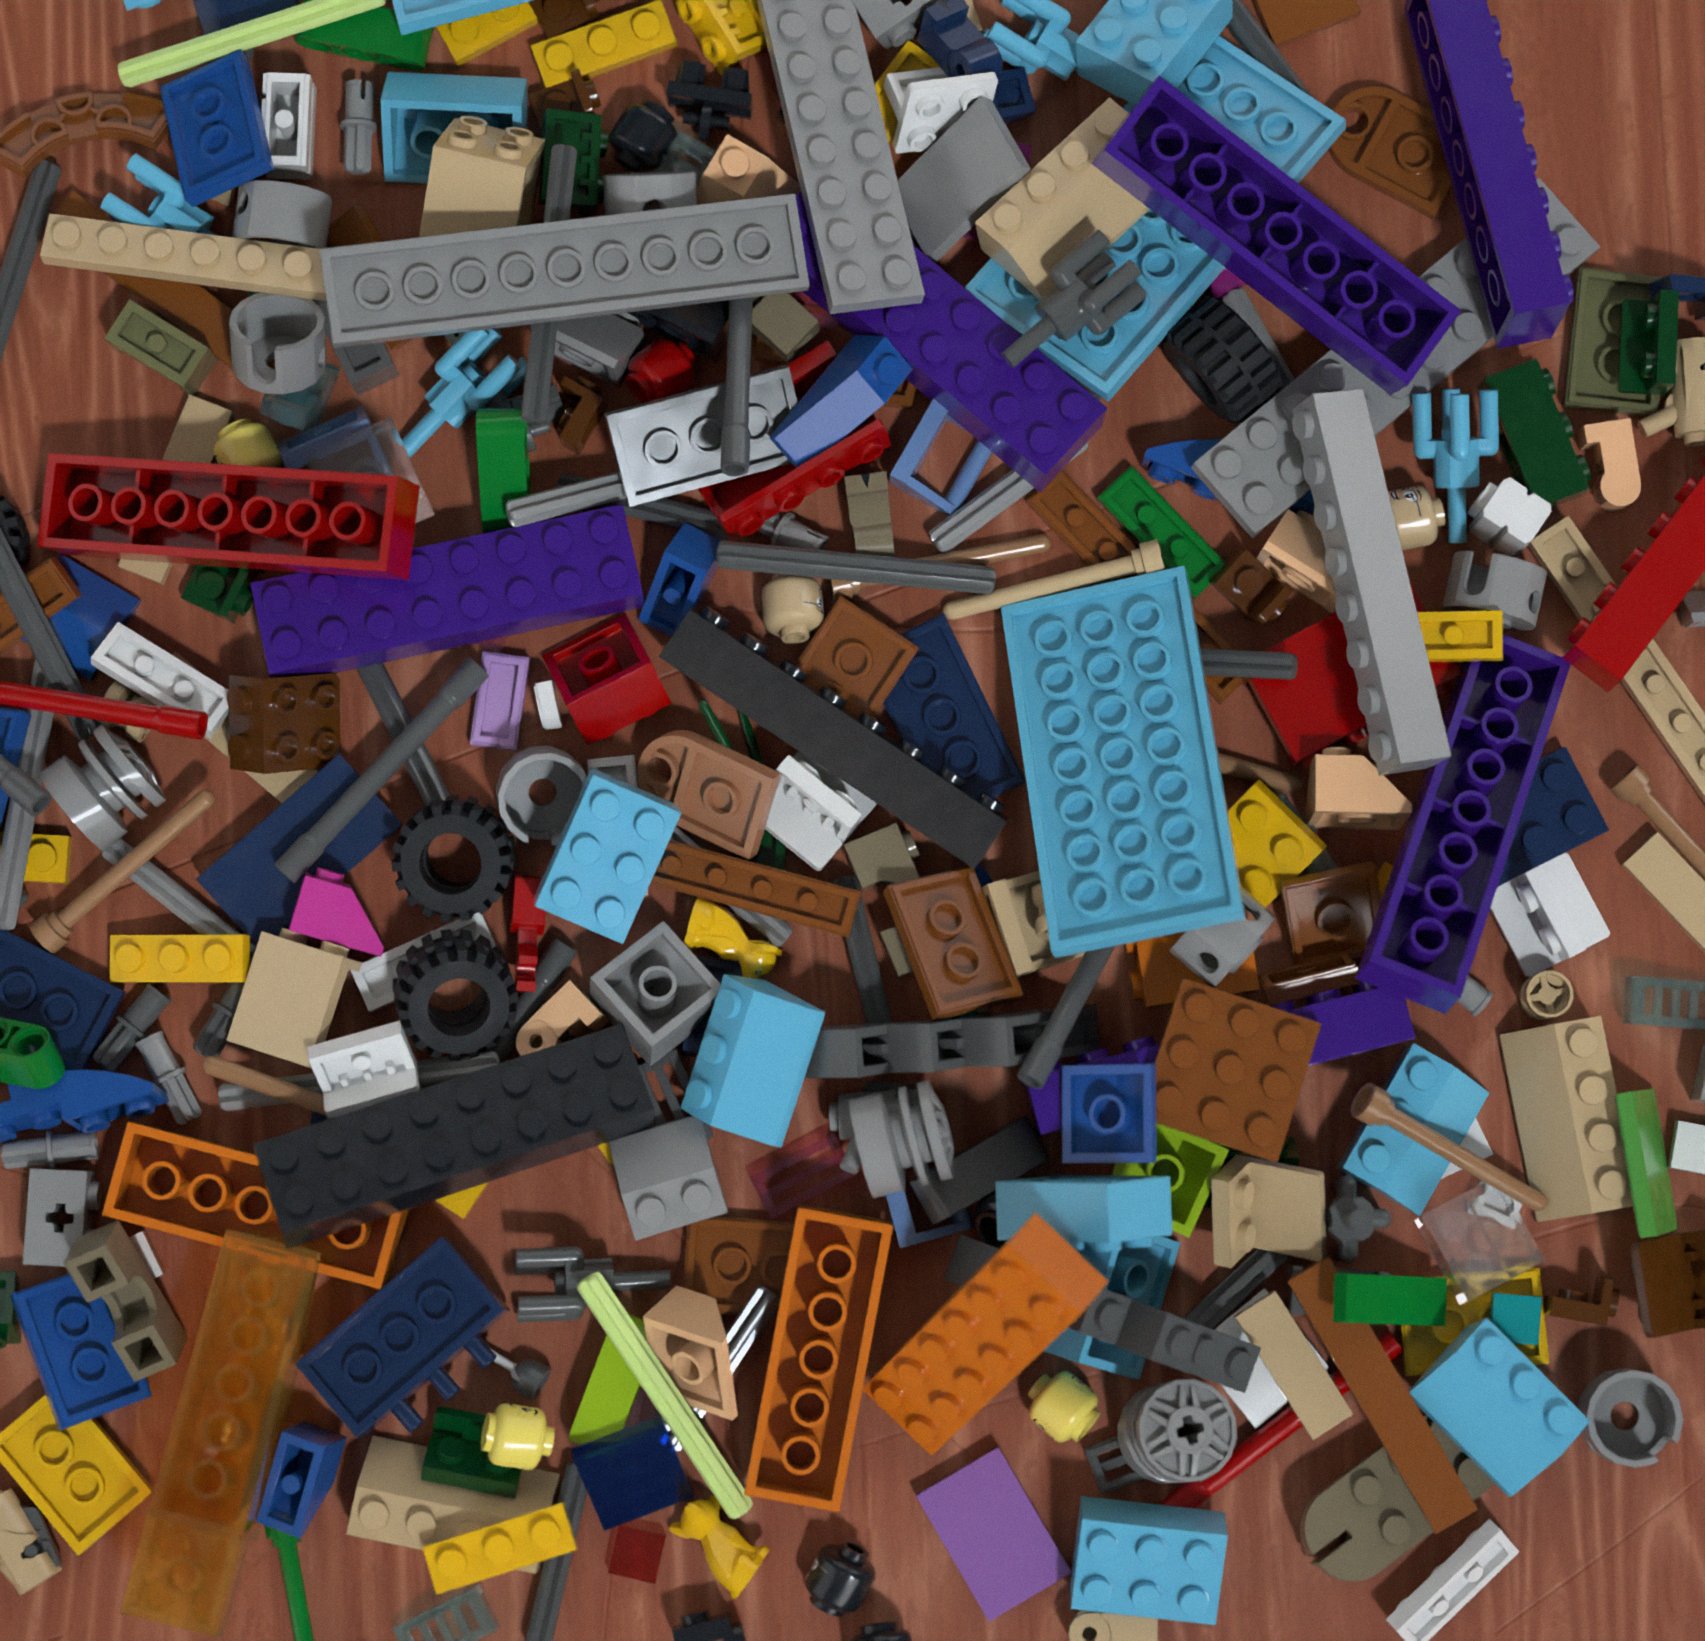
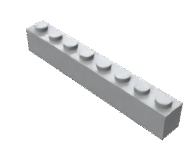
M1362 388L1315 393L1292 409V427L1295 436L1300 441L1304 458L1303 474L1306 482L1310 485L1315 505L1314 521L1317 528L1321 530L1326 551L1325 567L1328 574L1332 576L1337 597L1336 613L1339 620L1343 623L1347 639V660L1354 669L1359 690L1357 696L1358 706L1366 719L1370 736L1368 743L1369 752L1372 759L1376 762L1379 775L1430 768L1450 758L1451 751L1364 390Z

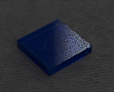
M662 1415L571 1449L573 1461L604 1531L694 1497L691 1484Z

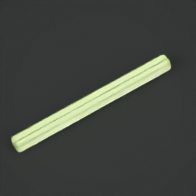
M312 0L120 62L117 65L118 73L124 86L133 87L220 59L239 49L242 51L384 6L386 0Z
M594 1272L586 1276L577 1285L578 1292L728 1517L736 1519L743 1516L753 1505L749 1495H744L745 1489L602 1274Z

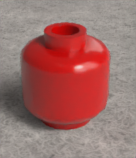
M657 338L628 361L629 375L626 376L627 386L640 403L688 391L695 384L696 374L693 366L696 364V359L692 351L684 343L678 342L675 344L669 339Z

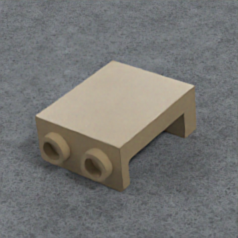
M1039 871L1009 880L1002 879L982 887L1017 977L1081 958L1085 953L1055 958L1051 952L1050 940L1041 939L1036 936L1035 920L1039 916V911L1033 904L1032 888L1041 883Z
M281 928L279 936L261 931L226 1041L312 1068L308 1061L307 1047L326 1041L349 969L359 972L362 962L347 958L349 948L322 940L320 949L307 946L309 936L289 931L285 928Z

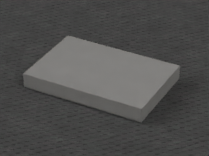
M980 96L898 179L908 226L923 253L932 261L938 262L975 225V222L1031 169L991 99Z

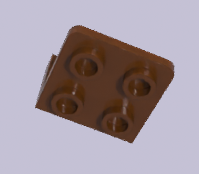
M245 673L229 675L227 704L230 721V738L228 741L230 769L261 774L323 768L339 753L341 754L340 680L336 674L317 673L278 677Z
M1705 1230L1683 1232L1633 1242L1631 1245L1630 1266L1635 1276L1639 1300L1638 1316L1646 1337H1661L1705 1328Z

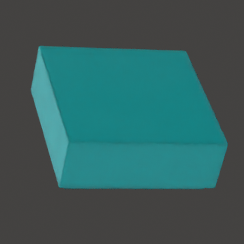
M1491 1293L1489 1320L1512 1343L1539 1345L1542 1297Z

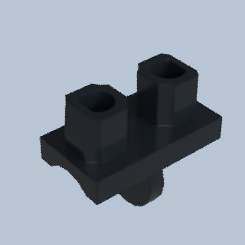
M682 60L675 81L669 80L667 96H669V107L687 109L684 110L683 124L699 126V140L709 141L712 128L729 131L731 117L751 120L753 100L749 89V72L747 70L732 67L724 68L721 88L704 86L707 71L705 64Z

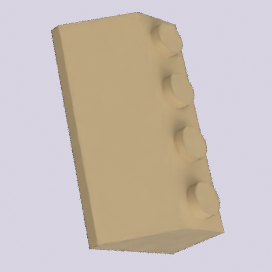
M1110 97L975 222L981 250L1040 301L1058 287L1051 277L1052 268L1096 230L1099 229L1106 235L1110 245L1075 273L1076 275L1105 252L1150 210L1091 164L1128 114Z
M1601 1015L1498 1035L1528 1186L1542 1193L1547 1200L1546 1207L1543 1210L1533 1211L1535 1222L1633 1206L1615 1101L1617 1091Z
M373 1435L356 1486L346 1534L423 1550L422 1547L554 1505L560 1474L535 1468L532 1470L523 1469L515 1498L421 1480V1472L428 1446ZM542 1561L516 1570L536 1574L541 1569Z

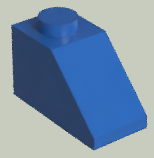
M684 523L664 551L638 621L672 637L689 609L698 608L717 569L715 561L716 548L721 540Z
M306 1421L283 1430L256 1522L297 1538L303 1537L334 1483L347 1437Z

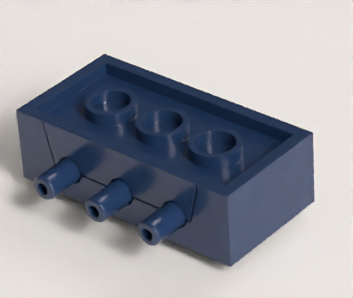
M442 1236L297 1361L295 1365L356 1438L366 1436L391 1413L395 1415L408 1432H412L423 1423V1419L407 1400L428 1381L444 1400L447 1401L460 1390V1387L445 1371L444 1367L465 1349L482 1369L489 1366L496 1359V1355L480 1336L511 1309L449 1237Z

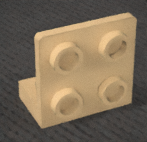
M1235 1155L1211 1178L1214 1265L1232 1268L1252 1248L1319 1261L1325 1257V1177L1323 1172Z

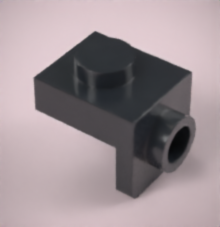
M708 1609L687 1613L680 1616L682 1624L675 1625L672 1630L674 1641H715L723 1638L724 1641H746L742 1622L733 1623L730 1612L711 1617Z

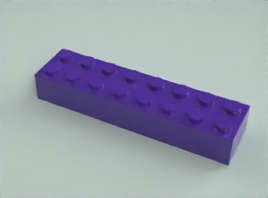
M1407 0L1404 7L1406 19L1496 348L1550 339L1563 319L1569 305L1573 302V286L1569 275H1563L1560 267L1561 243L1555 230L1550 231L1546 216L1549 213L1548 196L1545 188L1538 187L1534 173L1537 169L1536 153L1533 145L1526 144L1522 130L1525 126L1524 110L1519 100L1514 101L1510 87L1513 83L1512 67L1509 59L1502 58L1498 44L1501 41V29L1496 15L1490 16L1487 5L1488 0Z
M1158 76L1144 91L1091 163L1389 395L1408 386L1461 312L1454 304L1161 76Z
M800 191L796 195V202L810 285L807 291L802 292L853 335L885 336L913 369L906 377V380L931 401L934 398L948 410L947 414L1041 493L1102 427L1107 407L1037 348L1014 368L1009 366L1001 353L1019 339L1021 335L914 245L925 292L922 303L830 314L805 205Z
M623 504L413 548L409 580L300 572L250 583L270 677L338 673L638 609L644 606L642 587Z
M1503 634V661H1463L1460 669L1461 675L1457 678L1443 719L1451 757L1426 769L1355 979L1443 1014H1446L1461 998L1571 665L1562 657Z
M1361 982L1352 986L1354 993L1352 995L1342 997L1340 989L1337 988L1307 997L1308 1006L1295 1009L1293 1000L1271 1005L1270 1007L1322 1023L1308 1065L1312 1066L1415 1039L1405 998ZM1150 1036L1122 1045L1124 1050L1122 1054L1109 1057L1107 1048L1080 1054L1076 1058L1078 1065L1154 1064L1160 1044L1155 1045L1154 1037ZM1057 1060L1043 1089H1035L1023 1083L1037 1136L1062 1130V1065L1060 1060Z

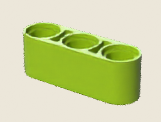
M628 1314L646 1340L643 1319ZM606 1335L582 1398L568 1441L613 1458L641 1385L608 1335Z

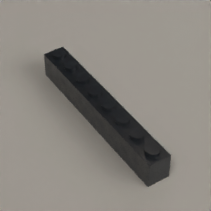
M708 606L704 608L703 612L697 608L689 609L659 655L661 659L975 869L1010 819L1002 813L1006 807L1003 803L984 791H981L979 796H976L964 788L962 785L966 779L948 766L942 764L939 770L925 762L923 758L927 753L905 738H902L900 743H897L885 735L884 731L887 726L872 715L863 711L861 716L858 717L846 709L844 706L848 700L826 685L820 691L805 681L808 673L787 659H784L779 664L767 656L766 652L769 647L756 637L745 632L743 637L740 638L728 630L726 627L730 621Z

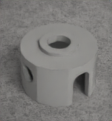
M693 171L603 175L605 216L641 212L645 203L652 199L658 200L660 209L697 205L696 172Z
M248 181L239 186L232 237L253 240V238H272V243L325 249L327 248L332 198L322 191L303 185L279 181Z
M257 293L240 301L232 310L229 321L232 368L237 379L245 386L265 394L284 395L299 392L312 386L325 373L327 362L325 317L320 306L313 300ZM275 360V369L267 366L268 362Z
M1458 551L1453 555L1442 605L1444 612L1502 610L1503 629L1527 631L1533 630L1536 627L1547 576L1544 568L1525 560L1493 553L1488 569L1472 564L1474 555L1472 551Z
M549 745L528 747L514 754L501 769L496 783L498 810L508 830L521 841L527 843L529 838H533L536 840H550L552 846L557 845L587 779L581 764L568 752ZM545 778L554 783L556 795L550 803L539 805L530 799L529 788L534 781Z
M1242 886L1240 887L1244 909L1249 911L1256 921L1243 919L1189 930L1169 950L1202 981L1213 988L1216 987L1228 972L1233 974L1263 941L1264 938L1261 935L1276 919L1274 914Z
M1628 1368L1608 1370L1592 1379L1579 1397L1577 1408L1590 1420V1423L1580 1435L1590 1450L1607 1461L1633 1468L1653 1465L1659 1461L1654 1455L1660 1452L1666 1443H1677L1680 1439L1683 1424L1680 1401L1669 1384L1654 1374ZM1620 1402H1629L1637 1412L1635 1424L1626 1430L1615 1427L1610 1417L1611 1410Z

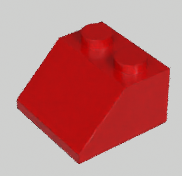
M625 613L541 655L587 746L600 739L608 738L616 731L641 718L649 717L659 709L671 704L645 649Z

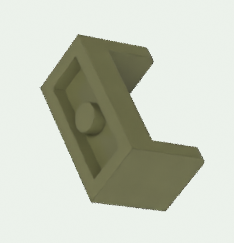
M130 299L104 338L115 351L120 354L125 353L173 382L188 396H195L218 360L207 346Z

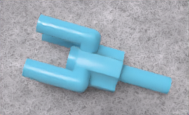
M1051 0L1000 1V5L1032 24L1025 38L997 21L994 22L990 30L988 28L984 30L982 35L991 39L996 44L1002 60L1017 69L1025 67L1026 74H1033L1038 68L1043 67L1064 81L1069 78L1073 70L1078 73L1076 41L1080 35L1067 28L1071 21V15L1066 9Z
M137 153L130 158L126 169L135 174L137 181L159 194L151 203L146 215L111 192L105 196L100 206L101 209L109 213V218L115 222L216 235L210 231L214 216L197 205L192 207L184 200L181 182Z
M497 328L465 332L436 362L435 371L441 379L424 396L432 409L396 445L399 451L407 458H411L445 421L458 429L474 411H477V408H483L501 389L505 391L508 398L522 383L526 376L527 360L523 357L516 360L508 354L488 376L476 366L484 355L503 337Z
M1460 388L1441 389L1442 430L1441 438L1432 439L1431 392L1412 393L1414 455L1419 459H1433L1434 486L1436 488H1447L1448 542H1467L1466 488L1480 486L1479 457L1493 456L1499 449L1498 390H1479L1480 437H1470L1469 394H1460Z

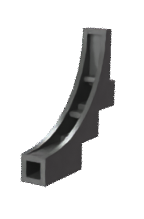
M960 1234L944 1279L962 1286L999 1248ZM1105 1288L1100 1291L1085 1311L1067 1327L1150 1360L1243 1393L1247 1389L1261 1350L1259 1346Z

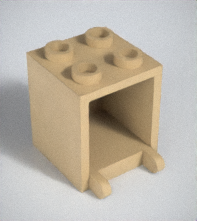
M462 116L459 119L454 118L433 145L419 237L530 225L545 139L533 137V133L530 130L521 127H507L504 130L487 126V121L479 117Z

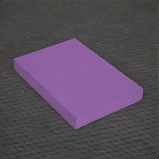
M998 1446L916 1494L918 1501L989 1622L1072 1573Z

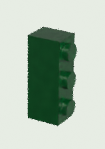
M1535 358L1485 377L1477 388L1478 391L1485 389L1498 390L1499 443L1514 480L1528 489V495L1535 493L1552 505L1551 508L1581 497L1589 489L1587 482L1591 480V473L1583 455L1576 456L1570 438L1574 436L1573 428L1567 414L1564 411L1559 412L1552 395L1556 394V387L1547 368L1541 369L1538 359Z

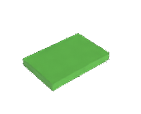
M1655 1089L1616 1094L1615 1101L1638 1236L1640 1238L1654 1237L1678 1230Z

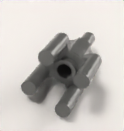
M1096 230L1052 268L1051 277L1058 287L1035 305L1036 312L1041 317V320L1001 353L1003 359L1012 368L1018 365L1053 334L1059 340L1062 339L1065 342L1085 326L1095 335L1103 334L1147 297L1145 290L1137 282L1131 284L1141 275L1140 269L1132 260L1124 263L1098 286L1095 284L1116 267L1114 260L1106 252L1099 255L1077 275L1075 274L1110 245V241L1101 230ZM1122 290H1124L1119 296H1117L1113 301H1111L1116 295H1118Z
M1349 1175L1334 1177L1331 1181V1189L1336 1193V1198L1330 1201L1325 1208V1230L1330 1237L1337 1241L1332 1250L1333 1258L1338 1262L1352 1263L1358 1257V1241L1362 1242L1370 1237L1375 1228H1386L1389 1226L1391 1215L1385 1209H1374L1370 1202L1363 1197H1357L1355 1179Z
M576 1246L516 1249V1256H514L515 1275L554 1274L555 1295L518 1297V1304H516L517 1323L567 1321L581 1318L585 1307H588V1305L578 1292L577 1285L583 1278L594 1272L602 1274L613 1292L670 1289L669 1269L613 1272L612 1258L584 1259L583 1251Z

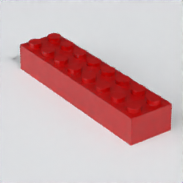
M48 453L37 546L62 555L409 580L420 486L395 475Z

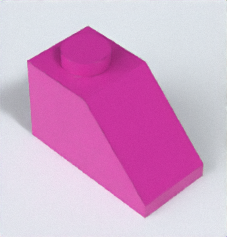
M317 867L315 874L305 872L289 923V931L381 957L384 950L383 942L352 886L343 883L345 875L322 867Z

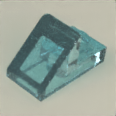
M326 363L325 373L312 386L299 392L284 395L265 394L262 398L260 414L301 432L319 425L338 379L340 368Z

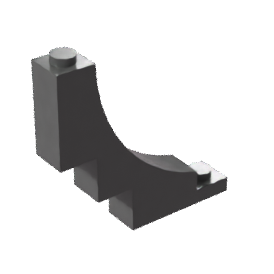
M1084 1004L1062 1046L1059 1058L1080 1055L1100 1049L1097 1004ZM1030 1009L950 1017L937 1021L926 1019L822 1025L805 1078H860L890 1072H938L962 1067H1010L1022 1065L1033 1043L1042 1034L1054 1009Z

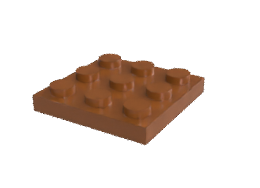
M1182 978L1154 1062L1156 1064V1123L1277 1163L1322 1023Z

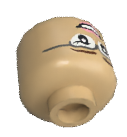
M1420 485L1389 491L1388 494L1402 551L1433 544L1437 539L1438 527L1445 525V514L1440 498L1431 499L1426 488Z
M775 574L772 576L771 581L763 587L761 593L763 624L769 633L781 637V640L785 643L793 644L808 640L809 634L816 632L824 621L822 589L816 580L805 576Z

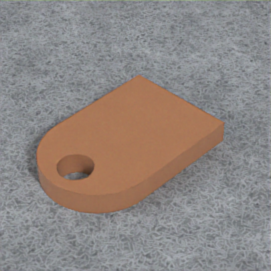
M689 730L667 732L645 748L638 763L639 787L644 791L679 805L681 815L676 824L677 826L748 861L758 854L781 777L780 772ZM656 757L664 759L670 765L672 771L671 778H665L658 772L655 764Z

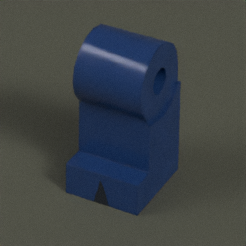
M944 0L925 9L917 41L948 77L995 72L996 76L1001 74L1003 63L999 49L991 39L984 37L968 18L969 6L964 0Z

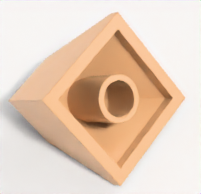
M727 134L704 171L696 189L697 205L794 193L796 196L801 191V188L793 178L767 156Z
M1288 509L1256 559L1278 580L1287 582L1294 590L1333 614L1336 610L1337 597L1332 576L1328 574L1325 567L1326 551L1321 530L1317 528L1314 516L1303 510H1299L1295 514Z
M1331 747L1323 749L1322 754H1315L1311 761L1305 811V824L1309 828L1399 830L1412 814V803L1384 775H1379L1377 768L1364 755H1351V749Z
M676 1285L643 1316L646 1341L689 1406L733 1421L738 1416L727 1336L716 1298Z

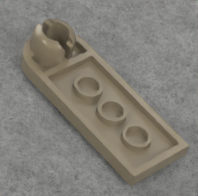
M1425 1413L1422 1414L1473 1501L1495 1485ZM1383 1445L1379 1446L1317 1493L1308 1502L1303 1511L1300 1534L1304 1555H1314L1344 1531L1348 1533L1345 1542L1325 1557L1318 1556L1310 1562L1311 1565L1319 1568L1326 1575L1334 1579L1355 1582L1372 1578L1433 1532Z

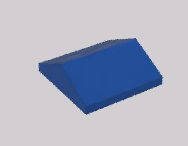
M59 554L57 559L83 596L48 621L73 670L93 681L99 669L91 665V656L117 622L125 626L128 624L141 601L66 556Z
M1156 1064L1062 1066L1063 1163H1157Z

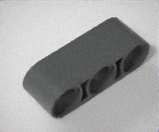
M1023 1116L953 1156L954 1179L941 1181L935 1166L929 1169L930 1185L923 1186L918 1177L909 1183L931 1223L936 1224L995 1191V1181L1014 1180L1050 1157L1027 1116Z

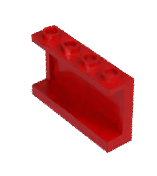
M828 340L787 365L790 368L797 402L802 399L837 356ZM872 414L834 446L797 468L791 463L702 487L697 490L729 540L733 541L740 536L745 537L755 533L766 520L776 514L795 509L802 503L804 497L821 487L827 488L836 484L844 476V473L860 463L874 461L884 452L885 448L891 445L882 421L876 419L874 414Z
M1410 582L1417 612H1427ZM1336 612L1264 650V652L1295 654L1298 657V672L1294 679L1241 677L1243 685L1249 684L1283 744L1289 756L1286 761L1290 768L1302 762L1305 769H1308L1315 754H1322L1323 749L1341 740L1344 741L1346 747H1349L1369 736L1365 715L1362 714L1358 706L1357 696L1359 690L1354 669L1347 660L1346 650L1348 644L1343 623L1339 620ZM1429 662L1438 699L1454 690L1450 682L1461 675L1455 662Z

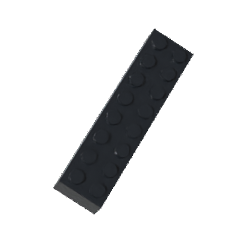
M623 1023L255 1143L253 1146L285 1247L289 1249L652 1128L655 1109Z

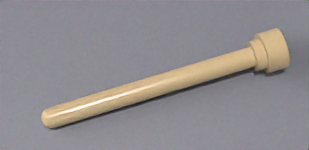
M1158 539L1139 543L1140 548L1131 550L1132 555L993 590L990 594H977L950 601L944 605L943 613L947 619L955 620L998 609L1004 605L1045 597L1136 573L1139 576L1165 570Z

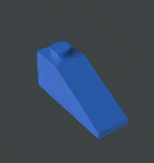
M854 335L769 438L794 467L797 468L834 446L882 407L913 369L885 336Z

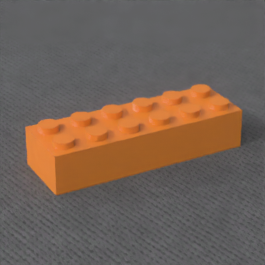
M127 1122L102 1215L382 1289L389 1283L409 1209L286 1249L254 1153L141 1123Z
M798 1203L744 1495L840 1512L893 1230L892 1221Z
M1035 1213L883 1364L863 1387V1391L932 1456L1071 1325L1109 1281L1045 1220Z

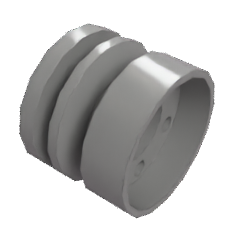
M102 723L93 730L95 737L104 748L102 752L99 753L94 746L83 738L78 742V745L88 762L86 765L80 768L74 761L62 755L40 773L39 777L46 789L75 825L100 850L105 851L128 832L125 822L119 814L121 809L126 807L131 813L143 820L148 816V813L137 798L138 795L142 793L157 808L167 799L159 788L155 773L142 756L126 739L116 735Z
M929 1080L917 1083L920 1105L913 1106L906 1086L898 1088L899 1110L894 1112L889 1111L881 1093L849 1100L854 1136L865 1178L873 1198L905 1191L904 1168L912 1166L923 1186L930 1185L928 1162L935 1161L941 1181L954 1179L953 1151L955 1149L945 1108L934 1093Z
M1195 1379L1173 1380L1152 1384L1136 1392L1123 1407L1117 1424L1118 1446L1126 1463L1140 1477L1158 1484L1201 1481L1218 1473L1231 1458L1237 1440L1236 1418L1227 1399L1213 1386ZM1188 1424L1190 1434L1178 1438L1176 1428Z

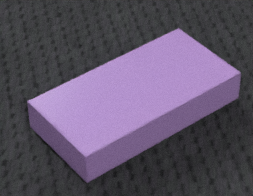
M483 651L481 667L489 677L477 689L470 738L471 746L518 752L531 661L529 657Z

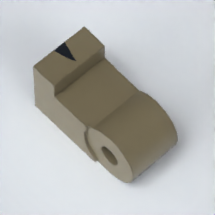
M887 472L845 476V492L855 553L895 557Z

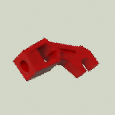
M513 874L509 923L510 933H516L514 982L517 991H536L535 970L536 964H538L537 935H543L546 911L534 906V896L543 876Z

